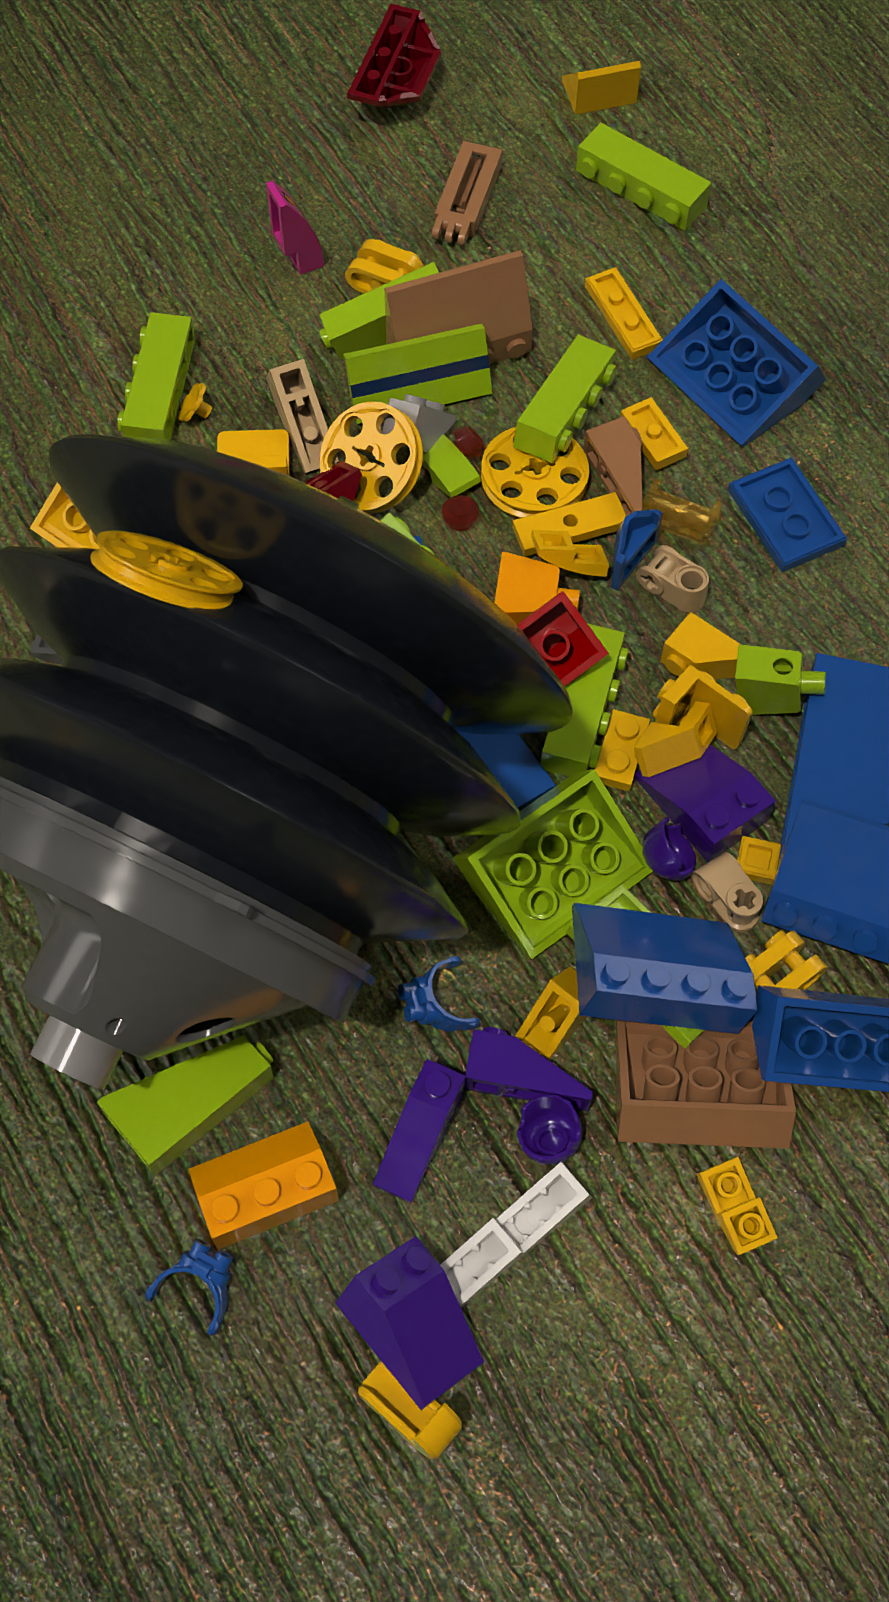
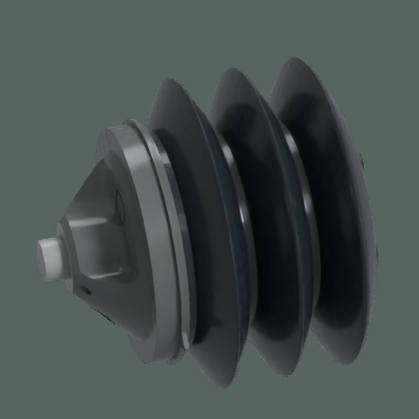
M89 434L67 436L53 443L50 447V468L55 479L96 537L103 531H126L169 541L215 560L234 572L243 583L242 589L237 593H233L232 603L227 607L220 609H190L149 597L109 578L99 571L90 560L91 553L97 549L8 546L0 549V582L32 629L63 659L61 666L18 658H0V870L12 875L18 881L35 906L42 934V946L21 986L26 1001L49 1014L30 1055L74 1079L93 1087L104 1089L123 1051L146 1060H151L305 1006L344 1023L362 985L372 987L376 979L369 973L372 966L357 956L363 943L459 939L466 935L468 928L465 919L430 869L396 836L399 831L448 837L506 834L516 830L521 825L517 806L479 753L459 732L471 734L553 732L566 726L571 721L573 708L568 691L524 632L500 607L435 555L385 523L359 510V504L341 495L338 499L278 471L179 441L161 438Z

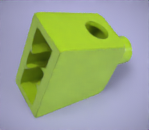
M738 645L735 674L737 694L743 697L752 708V715L798 713L802 709L803 694L825 695L826 671H804L803 655L799 651Z

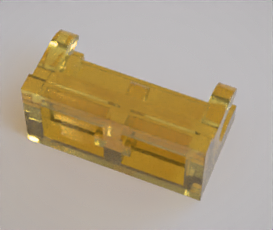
M655 478L643 499L642 511L654 509L663 513L661 530L707 547L721 518L723 503L716 501L712 509L661 491L660 485L662 480Z

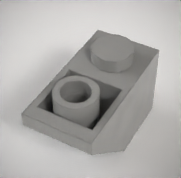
M408 394L405 395L404 401L393 398L389 400L388 405L405 413L417 427L422 440L423 452L428 453L441 435L445 434L455 423L456 415L443 412L445 406L443 404ZM392 415L385 418L383 434L390 433L394 428L395 420Z

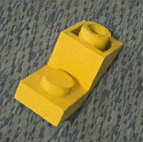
M696 701L688 714L682 718L679 726L656 722L649 724L634 746V754L638 760L642 776L651 777L702 757L717 734L710 703Z

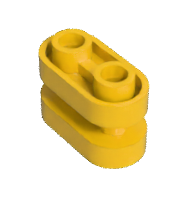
M368 239L364 241L357 252V258L347 268L345 278L352 288L361 293H366L423 267V263L411 251H405L381 240Z
M783 930L777 932L765 944L767 949L757 957L753 954L745 957L753 973L754 986L757 990L759 985L807 990L823 976L828 966L817 954L805 961L799 952L804 948L806 942L794 930L787 934ZM787 964L792 972L775 985L769 977Z

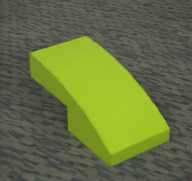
M444 434L441 435L428 453L423 452L422 466L430 472L432 483L450 498L481 482L480 475L472 464Z

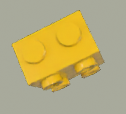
M286 430L222 431L218 434L217 452L256 463L289 476V433Z
M689 665L676 681L670 678L661 688L658 694V698L661 701L655 708L652 717L655 718L656 723L678 726L696 701L710 703L717 729L715 737L732 749H737L742 743L753 710L743 697L730 693L717 684L710 674L699 671L692 665Z

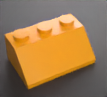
M308 1121L188 1169L207 1227L217 1250L339 1201L337 1188Z

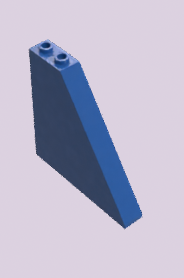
M816 653L810 671H826L825 695L806 694L780 843L781 849L778 866L802 799L889 826V667Z

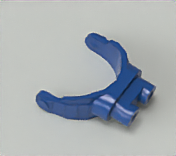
M458 956L448 957L446 960L439 961L424 976L414 977L410 983L398 985V996L400 1000H405L407 1004L404 1008V1017L407 1022L418 1021L422 1025L431 1024L434 1028L444 1031H465L479 1026V1018L463 1019L447 1013L438 1004L433 994L432 979L434 974L443 969L459 966L462 962Z
M196 1238L191 1250L184 1251L177 1264L173 1265L172 1268L164 1270L163 1273L156 1277L154 1283L146 1290L145 1298L151 1302L157 1295L162 1283L172 1273L188 1272L198 1275L208 1284L214 1295L215 1313L207 1331V1334L214 1336L221 1327L228 1304L226 1285L231 1274L227 1270L233 1257L221 1250H218L216 1254L209 1251L211 1244Z

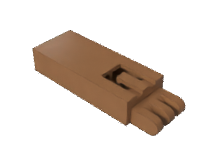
M467 141L462 142L434 213L432 238L439 240L442 231L446 230L444 238L446 242L452 243L455 234H459L457 244L465 246L468 237H475L502 166V149ZM472 154L480 155V157H474ZM453 206L457 207L456 212L452 211Z

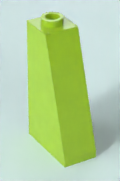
M435 262L321 313L320 317L324 328L319 330L326 348L328 350L334 348L339 359L342 360L345 353L386 345L384 288L439 273Z
M243 1035L105 1095L97 1101V1104L115 1129L153 1175L156 1176L274 1079L270 1065L274 1060L261 1043L257 1042L252 1045Z

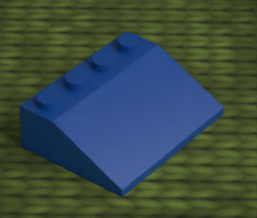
M722 279L712 287L647 356L657 368L742 447L799 408L826 380L819 366Z
M802 799L771 885L761 921L789 931L794 930L798 934L889 964V826Z
M581 903L573 904L572 917L580 1016L738 1034L757 1012L753 973L728 923Z

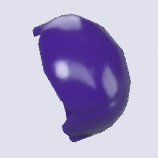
M665 817L655 824L644 836L642 854L648 867L658 876L674 881L684 880L691 875L695 868V853L690 842L681 834V826L666 825L670 819Z
M557 1094L539 1095L522 1107L521 1122L517 1130V1136L522 1150L529 1159L542 1165L559 1164L560 1162H565L578 1150L582 1138V1124L569 1100Z

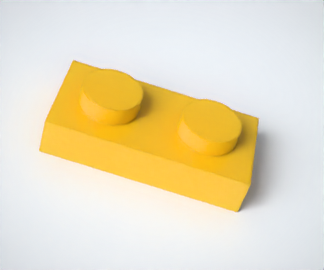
M652 397L621 410L620 417L625 416L631 428L635 427L638 430L642 439L641 450L655 470H659L687 457L688 447Z
M613 709L595 769L604 785L630 792L638 765V760L634 754V746L637 739L642 736L649 726V718Z

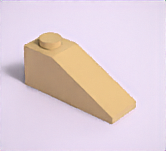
M301 359L270 369L266 379L277 411L286 431L289 433V439L305 474L320 469L321 446L328 428L305 361ZM337 454L333 457V465L339 463Z

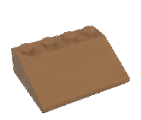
M521 250L384 288L387 344L482 323L485 327L489 365L509 358H518L531 352L533 328L524 259Z
M616 1020V1120L618 1142L789 1149L796 1116L792 1084L761 1079L752 1021H748L738 1034L706 1030L684 1049L661 1025Z

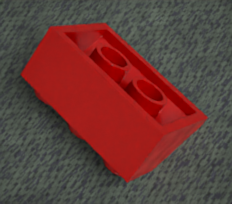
M564 591L517 624L559 678L563 686H566L609 654Z

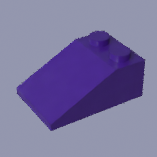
M709 744L699 759L651 777L642 776L641 770L634 775L636 781L674 825L681 826V833L707 863L741 841L742 836H748L768 822L776 802L751 772L711 744Z
M416 1236L355 1275L335 1303L421 1411L484 1362L444 1269Z

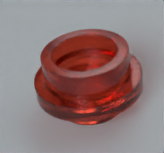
M466 424L462 429L456 428L453 431V435L456 438L453 444L465 457L468 458L472 455L478 458L482 454L481 449L486 443L472 427Z
M453 496L443 504L442 518L453 530H467L478 518L477 504L467 496Z

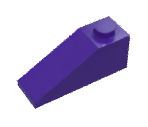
M494 1027L483 1028V1031L473 1029L465 1073V1090L531 1101L539 1095L557 1094L569 1100L575 1110L588 1112L592 1091L515 1036L507 1035L506 1031Z
M426 1059L408 1096L372 1184L374 1187L412 1204L465 1092V1075Z

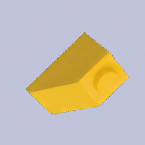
M690 612L664 642L660 662L676 676H680L689 665H692L697 670L710 674L714 679L734 678L736 674L738 645L741 644Z
M570 966L550 979L515 1035L516 1038L549 1061L552 1060L587 1017L579 1015L577 973L575 969Z

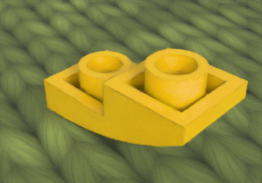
M739 1157L731 1158L696 1173L707 1200L736 1255H741L778 1238L761 1198L754 1195Z

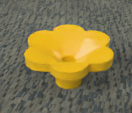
M196 383L192 387L190 393L181 404L178 420L187 422L194 413L203 418L208 417L212 406L202 401L206 385Z

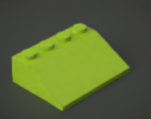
M595 769L577 771L519 811L521 825L516 830L506 834L485 835L453 857L473 891L529 959H533L567 934L566 932L573 924L572 906L574 903L597 905L621 884L628 890L653 872L646 864L642 854V845Z

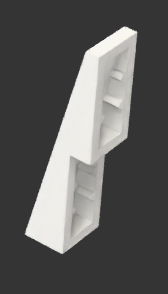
M562 1162L556 1165L497 1219L492 1218L440 1264L447 1275L460 1308L593 1198Z

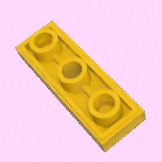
M613 492L513 520L512 528L522 553L526 557L537 553L531 538L532 530L568 531L572 542L576 543L618 531L626 514L617 493Z

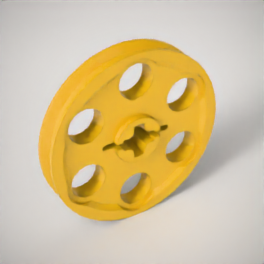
M364 402L350 407L332 423L324 437L319 459L320 473L332 468L335 454L339 451H344L346 456L345 462L359 468L362 474L360 480L361 491L354 499V502L359 504V510L365 513H379L396 506L413 489L422 467L423 446L417 427L405 413L382 402ZM392 415L395 420L394 428L390 433L383 434L381 431L382 421L387 416ZM360 418L363 424L361 433L356 437H351L349 433L350 424L355 419ZM408 445L410 457L407 462L399 465L396 461L397 451L402 446ZM357 449L366 453H372L376 457L375 459L384 463L385 466L383 467L375 462L371 463L366 459L365 455L357 452ZM390 478L393 483V489L388 496L381 497L379 486L383 480Z
M516 427L500 433L486 447L481 463V483L483 489L494 505L512 516L523 518L581 501L586 492L589 478V462L584 450L573 438L566 450L567 454L557 456L553 463L513 447ZM502 460L509 467L505 470H496L491 467L490 463ZM530 469H534L536 473H541V474L535 475L534 471H529V470H530ZM564 474H574L580 481L568 484L561 479V476ZM511 487L519 490L521 494L516 498H508L502 494V490ZM548 494L557 501L551 505H545L540 503L537 498Z
M100 532L96 538V543L100 549L94 550L90 556L92 564L114 581L149 597L190 609H220L227 607L232 603L233 593L239 592L243 586L241 579L234 572L205 555L169 541L133 532Z

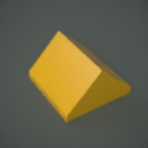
M640 61L562 75V83L575 115L637 103L641 64Z

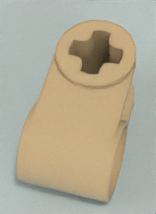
M667 545L659 546L654 552L655 557L649 564L637 570L636 578L643 588L660 596L679 610L693 613L703 608L706 602L709 575L703 567L681 556L673 548Z
M724 852L692 872L691 877L696 890L713 907L721 919L728 923L731 930L747 932L757 925L759 912L763 905V895L745 874L733 855Z

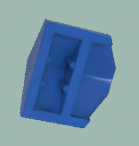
M657 509L634 511L621 522L616 534L613 550L611 583L613 589L619 590L658 541L663 516L661 511Z

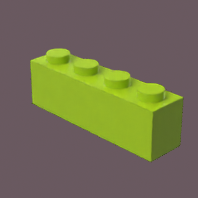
M601 122L578 146L576 171L607 187L612 192L636 203L639 207L647 209L665 219L670 224H674L686 231L707 207L711 188L710 181Z
M150 312L147 326H142L140 331V353L135 354L133 358V380L126 384L125 411L120 410L118 414L117 427L118 431L123 433V436L171 440L196 340L192 317Z
M578 334L517 420L513 447L550 463H553L560 451L566 452L572 441L573 431L575 428L580 430L583 427L588 415V409L590 406L594 408L597 406L604 385L610 386L617 372V366L613 365L616 350Z
M588 624L609 654L564 686L572 702V719L566 726L547 733L541 757V766L545 771L570 777L577 771L588 770L589 767L596 769L602 746L595 744L598 734L606 735L611 713L605 712L607 702L615 703L620 684L619 680L614 679L617 669L624 671L629 649L623 647L625 632Z

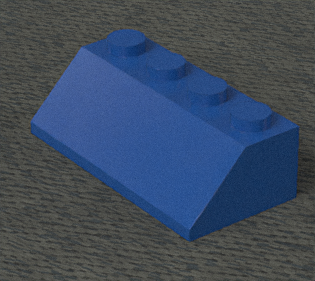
M758 986L756 998L758 1010L753 1017L752 1029L761 1079L772 1082L889 1092V999Z

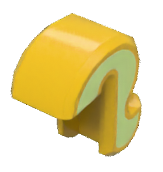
M382 1361L379 1362L358 1387L360 1398L375 1413L381 1415L408 1443L429 1459H438L462 1430V1421L446 1403L440 1405L435 1400L421 1411Z

